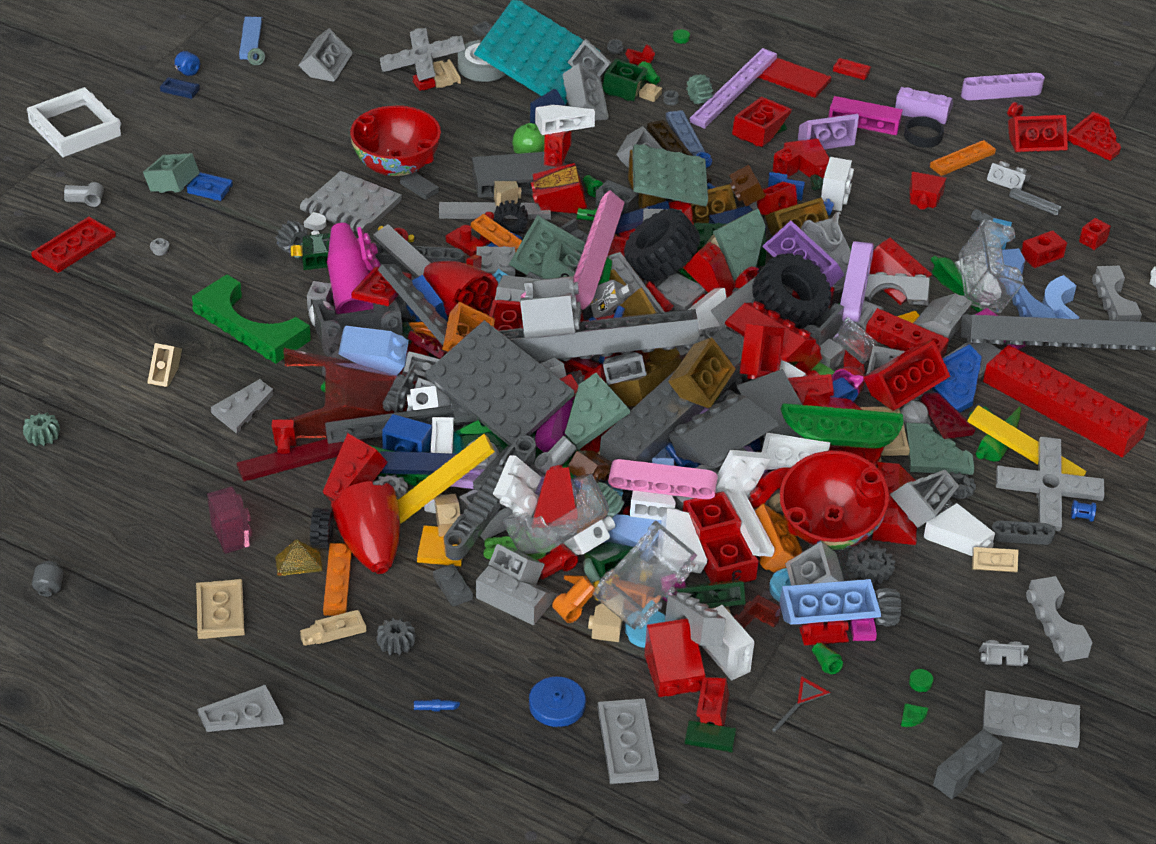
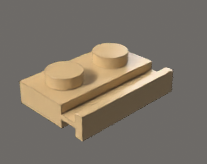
M450 59L447 62H433L435 77L433 79L437 88L453 85L454 82L461 83L460 76Z

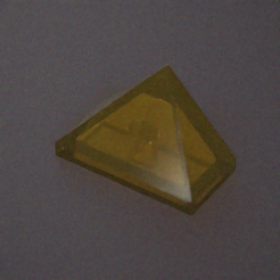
M297 539L275 557L277 576L322 571L320 552Z

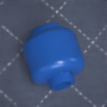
M182 51L175 58V68L187 76L195 75L200 68V59L189 51Z

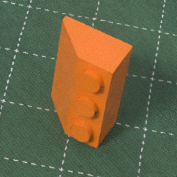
M762 504L755 510V513L775 551L772 557L759 556V562L765 570H771L775 573L786 568L785 563L803 553L797 536L788 532L785 517Z

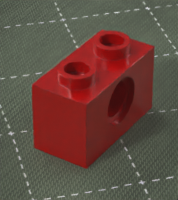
M780 182L763 189L765 197L757 201L760 214L763 215L798 205L796 185Z
M1052 230L1023 241L1021 253L1025 261L1033 268H1037L1063 258L1067 242Z

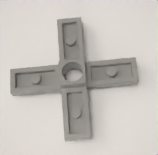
M418 28L410 32L413 49L402 50L396 54H387L380 58L383 72L415 64L419 81L435 77L433 59L465 50L463 37L454 36L450 39L435 41L433 44H430L427 29Z
M1040 436L1038 441V471L997 466L996 488L1037 493L1038 523L1050 524L1054 527L1055 531H1060L1062 528V496L1103 501L1104 479L1061 474V439ZM1044 483L1051 484L1054 488H1049Z

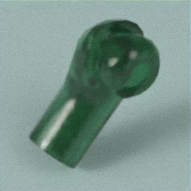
M815 174L810 177L812 190H821L823 187L822 177Z

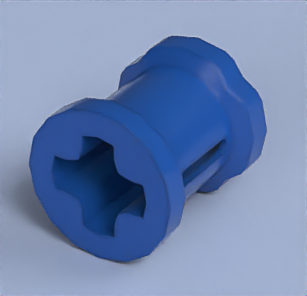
M1073 500L1071 519L1079 517L1093 522L1096 503L1085 504Z

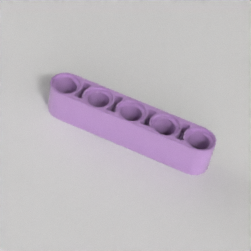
M1040 73L968 77L963 81L961 97L965 100L1037 96L1042 92L1044 76Z
M853 241L840 305L844 306L842 321H860L873 257V243Z

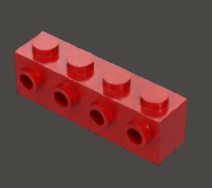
M878 308L866 326L865 337L895 350L906 352L917 344L934 340L942 358L947 352L949 338Z

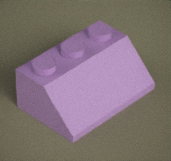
M901 87L897 95L895 108L903 109L902 115L930 117L945 125L953 106V100L945 95H936L927 91Z
M852 114L806 121L799 125L798 141L818 138L824 149L855 145L859 115Z

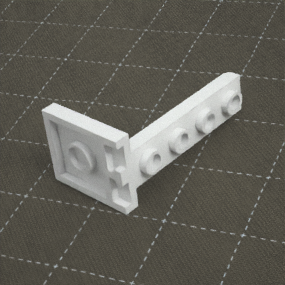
M730 450L717 474L718 479L715 493L725 492L741 520L740 531L752 554L755 556L772 557L775 551L774 546L748 500L750 492L756 487L766 469L770 457L768 453Z

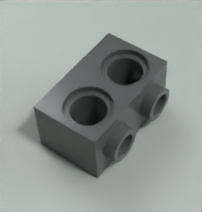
M607 180L596 190L595 206H599L602 197L611 190L625 202L621 215L633 212L638 208L639 193L633 192L632 189Z

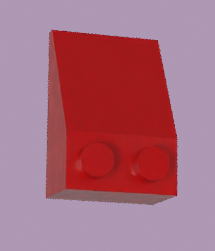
M760 97L735 116L732 135L737 136L741 140L751 142L755 146L763 147L772 140L790 115L792 109L767 98Z
M711 242L699 250L683 267L708 293L715 288H725L726 298H728L735 292V283L725 256L720 248Z

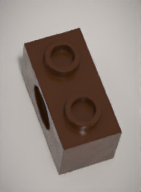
M749 165L729 175L732 180L729 184H731L733 192L739 202L743 200L745 206L765 197Z
M576 451L568 467L572 474L587 484L603 483L609 479L612 463L595 451Z

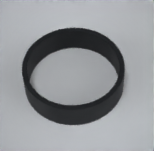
M913 117L905 124L904 137L912 145L925 148L934 147L941 143L944 127L939 121L930 117ZM916 126H925L936 130L939 135L924 138L912 134L908 129Z

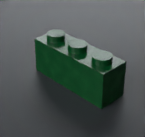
M740 580L672 587V595L677 596L678 592L688 593L691 595V598L699 599L700 603L708 605V608H716L721 605L726 607L746 604L744 582Z

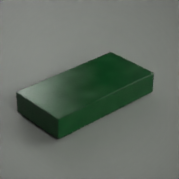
M689 721L685 744L732 752L736 728Z

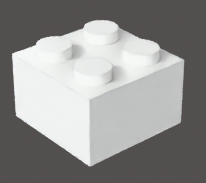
M834 157L829 159L824 175L821 197L823 201H826L828 198L834 202L832 210L842 211L843 204L847 205L852 186L851 179L854 173V168H851V160Z

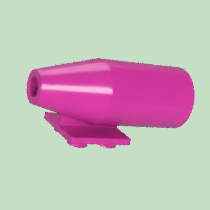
M337 223L332 226L327 258L336 314L373 309V304L370 302L352 299L351 292L369 274V271H372L375 266L380 267L379 260L375 255L378 254L376 244L371 243L369 234L365 233L361 227H358L359 238H356L350 225L347 223Z

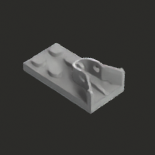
M836 212L831 219L816 223L806 220L800 228L838 263L844 273V276L832 286L835 287L834 294L843 292L851 250L838 225L840 212Z

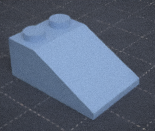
M345 326L338 354L392 382L405 365L409 340L392 331Z

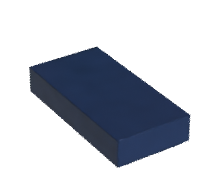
M169 77L160 86L161 92L193 99L200 90L199 84Z

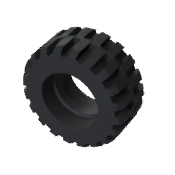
M672 208L664 209L660 213H655L652 217L645 219L641 225L635 228L636 230L630 234L629 240L625 243L624 255L627 262L642 279L656 282L660 279L664 280L669 275L677 273L676 271L680 268L682 269L692 259V255L696 253L699 246L700 235L682 211Z
M793 253L779 254L776 257H772L756 275L752 285L753 297L756 298L754 301L764 304V308L768 311L772 310L779 313L781 319L794 322L795 327L798 329H804L807 325H813L827 310L831 300V291H829L831 288L829 282L826 281V275L822 274L820 268L812 264L810 259H804L803 256L798 254L794 256ZM783 284L792 288L801 300L790 295Z

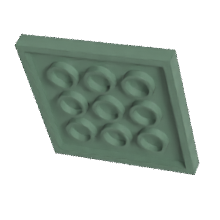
M634 144L632 150L633 192L701 206L707 205L708 191L706 162L704 158L685 155L681 152H670L662 148L656 149L646 145Z
M537 215L509 265L526 275L531 272L544 279L541 276L544 254L558 239L580 254L583 252L585 242Z

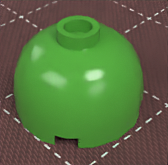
M528 123L520 126L515 131L512 141L514 152L517 154L544 152L545 135H541L536 124Z

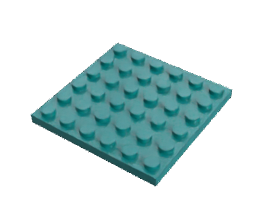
M512 0L479 44L474 55L541 96L553 89L558 90L564 103L567 104L568 100L566 98L567 93L563 74L572 68L568 61L584 40L543 16L537 10L527 6L522 1Z

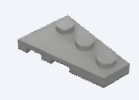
M259 379L213 405L211 413L238 434L241 426L252 419V414L256 410H260L273 396V389Z
M266 685L198 709V715L207 732L283 724V718Z

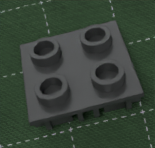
M414 362L406 376L399 375L395 378L390 391L383 401L384 410H393L394 413L404 410L407 403V394H411L410 389L415 387V384H413L416 377Z

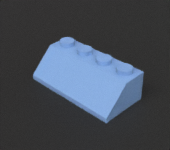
M871 579L782 586L779 604L783 620L791 625L881 617Z

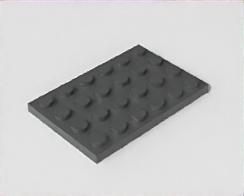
M485 320L425 372V377L509 446L518 437L533 434L575 395L572 388Z

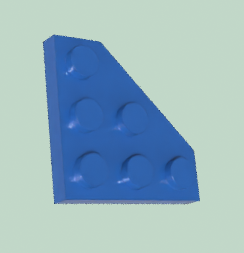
M970 344L943 358L950 377L931 388L935 393L938 392L959 413L973 406L982 362V356Z

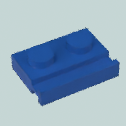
M200 172L187 186V193L222 201L229 188L233 186L231 179Z

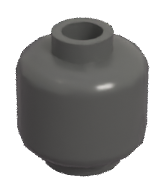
M44 561L34 569L32 587L41 596L48 597L58 593L62 587L64 571L56 562Z

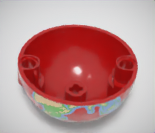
M398 105L379 107L363 113L354 121L350 130L352 145L360 160L371 170L394 177L415 173L424 165L432 163L441 135L439 123L429 113L417 108Z
M823 451L801 459L789 469L780 488V504L787 521L788 532L799 536L811 545H816L822 541L832 550L850 548L868 539L882 523L889 502L888 486L877 467L865 458L845 451Z

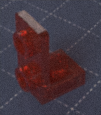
M757 595L752 601L746 603L744 610L740 614H736L734 619L743 629L754 617L763 623L775 627L779 623L781 607Z

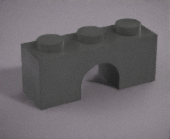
M983 729L937 767L933 785L950 799L955 798L968 786L969 780L976 770L983 774L998 761L1003 743Z

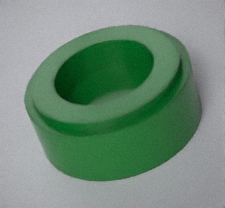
M679 29L673 32V40L676 43L684 44L689 41L690 33L688 31Z
M916 669L910 674L909 685L912 689L918 692H926L931 689L933 676L930 672L924 669Z

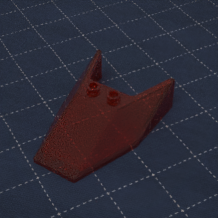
M284 348L285 366H324L326 369L325 406L315 411L285 419L294 420L297 438H327L326 422L394 413L393 410L386 411L383 409V401L397 377L396 375L346 360ZM407 401V403H406V406H405L404 410H403V411H399V412H406V411H407L408 401Z

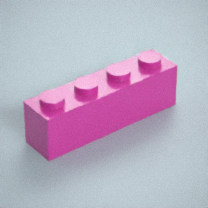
M834 96L830 106L829 118L858 114L857 128L897 135L903 109Z

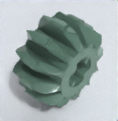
M705 74L694 75L689 78L686 89L688 90L687 95L690 96V101H693L694 104H704L713 97L712 92L714 90L712 89V84Z
M48 412L45 414L38 413L36 416L30 415V419H26L23 425V434L28 443H33L35 447L39 444L43 446L46 443L53 444V440L58 439L60 433V425L55 415H49Z
M598 482L586 495L588 503L598 513L602 514L603 517L610 516L613 518L624 505L622 497L606 483Z

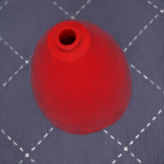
M437 261L425 267L423 276L442 300L448 317L459 302L489 316L498 286L494 276L480 268L457 261Z
M372 481L349 486L340 491V497L331 501L335 523L353 555L370 571L376 574H384L393 564L400 537V514L395 489L388 483L373 485Z

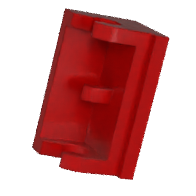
M703 678L697 708V717H700L701 723L713 722L715 725H725L729 701L726 678Z

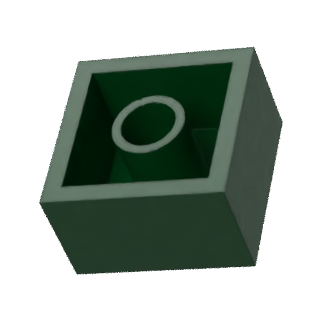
M615 58L605 73L602 86L603 92L621 97L627 101H635L639 91L644 87L648 69Z

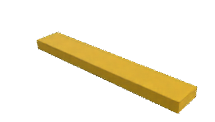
M979 405L976 407L967 422L1038 465V441ZM1061 456V474L1078 476L1086 474V470Z
M485 434L397 500L400 524L495 452L489 438Z

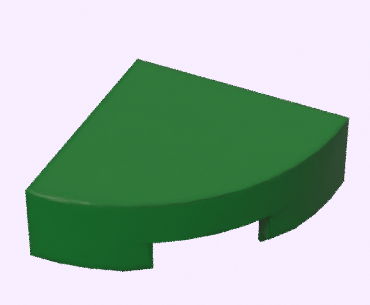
M905 703L901 726L912 727L922 723L927 716L928 708Z

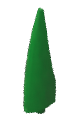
M933 256L931 258V262L934 264L932 274L952 292L973 301L971 307L978 313L981 312L982 308L973 288L956 264L950 258Z
M1019 406L1005 422L1017 428L1021 407ZM987 434L982 439L975 454L978 459L984 458L990 461H1000L1009 447Z

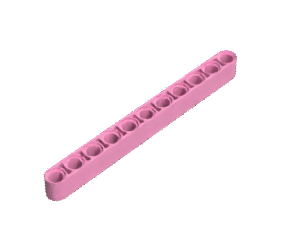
M611 190L602 197L574 275V282H578L579 287L576 301L580 302L582 310L594 298L625 203Z

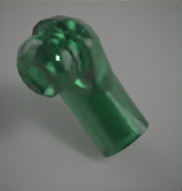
M408 322L402 323L403 337L409 340V332L414 331Z

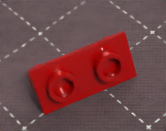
M829 621L827 625H824L823 622L806 623V625L799 627L804 646L817 643L849 642L846 633L849 628L847 621Z

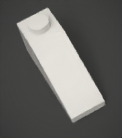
M560 105L536 107L535 123L541 135L594 127L595 110Z

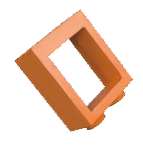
M459 302L449 314L442 350L449 352L464 339V337L456 334L458 321L475 329L484 320L491 326H494L495 319Z

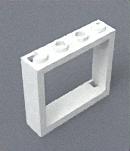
M85 87L27 108L29 123L62 157L121 136L120 120L109 109L105 108L103 103L98 101L94 94L90 93ZM86 105L103 123L63 137L47 118Z

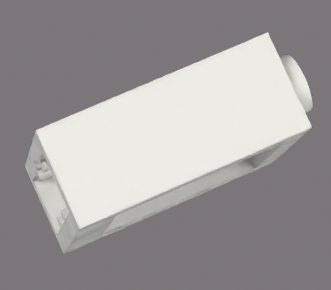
M721 605L713 610H717L719 615L726 618L722 646H701L732 681L750 672L754 640L726 608Z

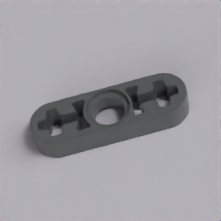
M996 521L991 529L995 533V541L1007 543L1048 545L1053 542L1055 535L1054 527L1047 523ZM1023 530L1026 531L1028 534L1021 535L1017 531Z

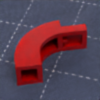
M790 467L779 468L762 474L756 488L749 494L750 498L748 500L753 508L765 504L776 489L780 490L783 479Z

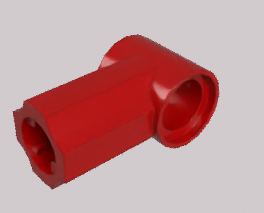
M563 542L557 543L549 554L538 559V561L545 564L539 580L561 569L570 571L578 563V556Z

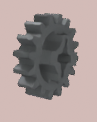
M867 542L866 546L860 543L858 547L853 546L849 550L846 565L850 566L849 572H855V578L862 577V580L871 579L872 584L877 580L881 584L883 580L888 581L890 576H892L895 560L891 559L892 554H886V548L880 549L879 544L871 546V543Z

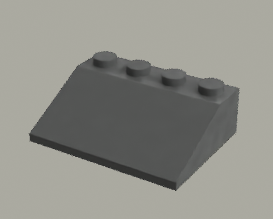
M734 393L728 395L723 402L712 405L703 414L693 416L692 420L688 423L678 425L668 435L677 457L711 467L726 458L730 450L741 449L779 424L748 397Z

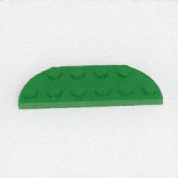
M785 403L781 406V413L785 422L796 433L806 439L830 442V445L884 447L897 438L903 426L902 413Z

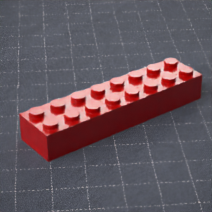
M1011 345L1006 346L986 365L984 383L1122 458L1144 437L1148 418Z

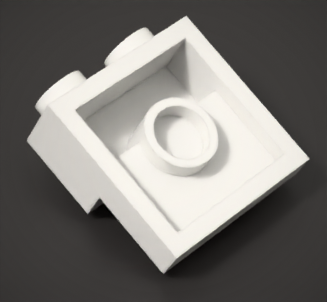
M509 455L493 495L500 500L499 502L502 505L512 509L514 515L525 518V516L532 517L539 498L535 492L541 477L517 456Z

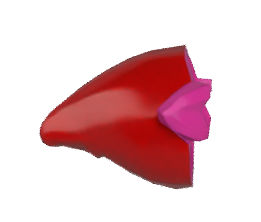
M849 366L838 368L832 375V382L839 378H844L858 391L859 395L865 385L863 379L865 368L862 366L859 368Z

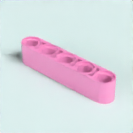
M617 459L611 464L608 483L610 486L618 489L712 499L715 496L718 476L710 470Z

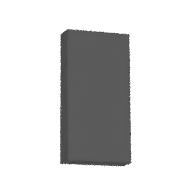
M416 172L400 179L401 185L425 200L439 192L437 185Z

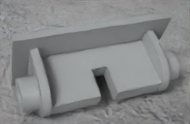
M995 640L986 641L979 648V652H984L980 654V662L1002 665V657H1006V665L1023 666V664L1028 663V656L1024 654L1028 650L1029 645H1022L1021 642L999 644Z

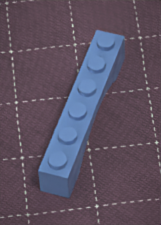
M1020 249L997 250L993 266L998 271L1000 280L1004 283L1007 293L1010 294L1013 305L1017 307L1019 316L1057 318L1052 308L1036 300L1024 287L1021 276L1025 259Z

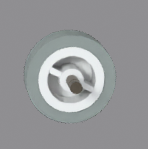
M485 35L480 36V40L464 44L465 50L458 52L459 72L464 77L474 81H494L506 75L474 55L475 50L485 38Z

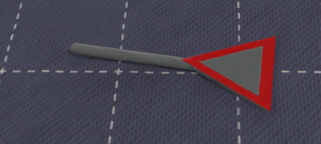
M801 676L798 702L772 728V731L776 732L801 704L830 695L831 693Z

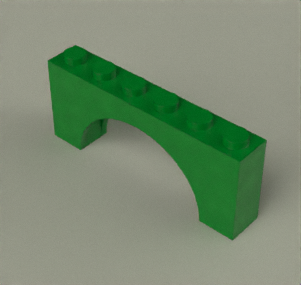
M228 274L192 296V308L197 315L202 316L211 324L216 325L275 364L311 341L310 325L297 317L281 323L264 324L253 322L240 316L233 309V306L242 298L241 283Z

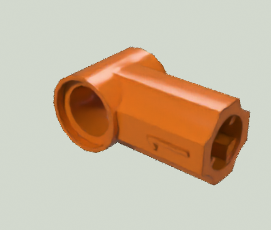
M582 576L567 594L563 593L553 601L552 607L567 623H572L580 617L582 606L592 597L597 589Z

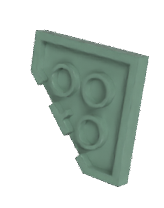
M759 209L752 210L713 231L734 281L745 269L752 266L756 267L766 227Z
M595 373L578 386L565 434L579 450L627 416L630 411L601 377Z
M906 423L905 433L910 449L908 455L910 472L937 473L946 470L949 474L951 472L955 474L960 472L961 474L973 475L974 462L973 455L970 452L957 448L955 446L956 443L951 439H943L942 435L936 434L933 431V427L928 424Z

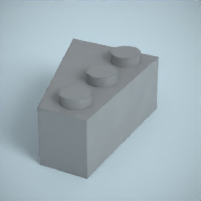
M942 470L928 477L919 478L914 482H908L890 495L907 514L908 518L919 527L939 513L959 485L946 470Z

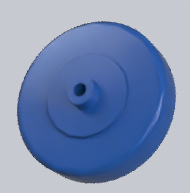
M548 677L536 683L530 691V712L535 719L545 725L563 727L573 724L582 717L585 711V692L577 682L569 678Z

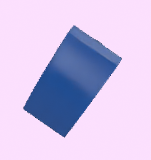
M769 173L768 187L780 182L795 184L797 200L802 201L805 182L787 179L788 175Z

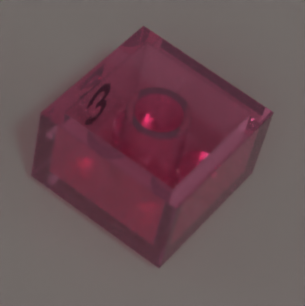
M233 486L208 493L210 523L224 553L249 547V537L252 536V531L248 521H251L248 509L243 508L241 495L236 494Z

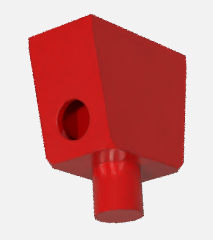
M912 172L909 186L910 203L917 205L919 209L923 210L927 207L935 208L944 193L946 178Z

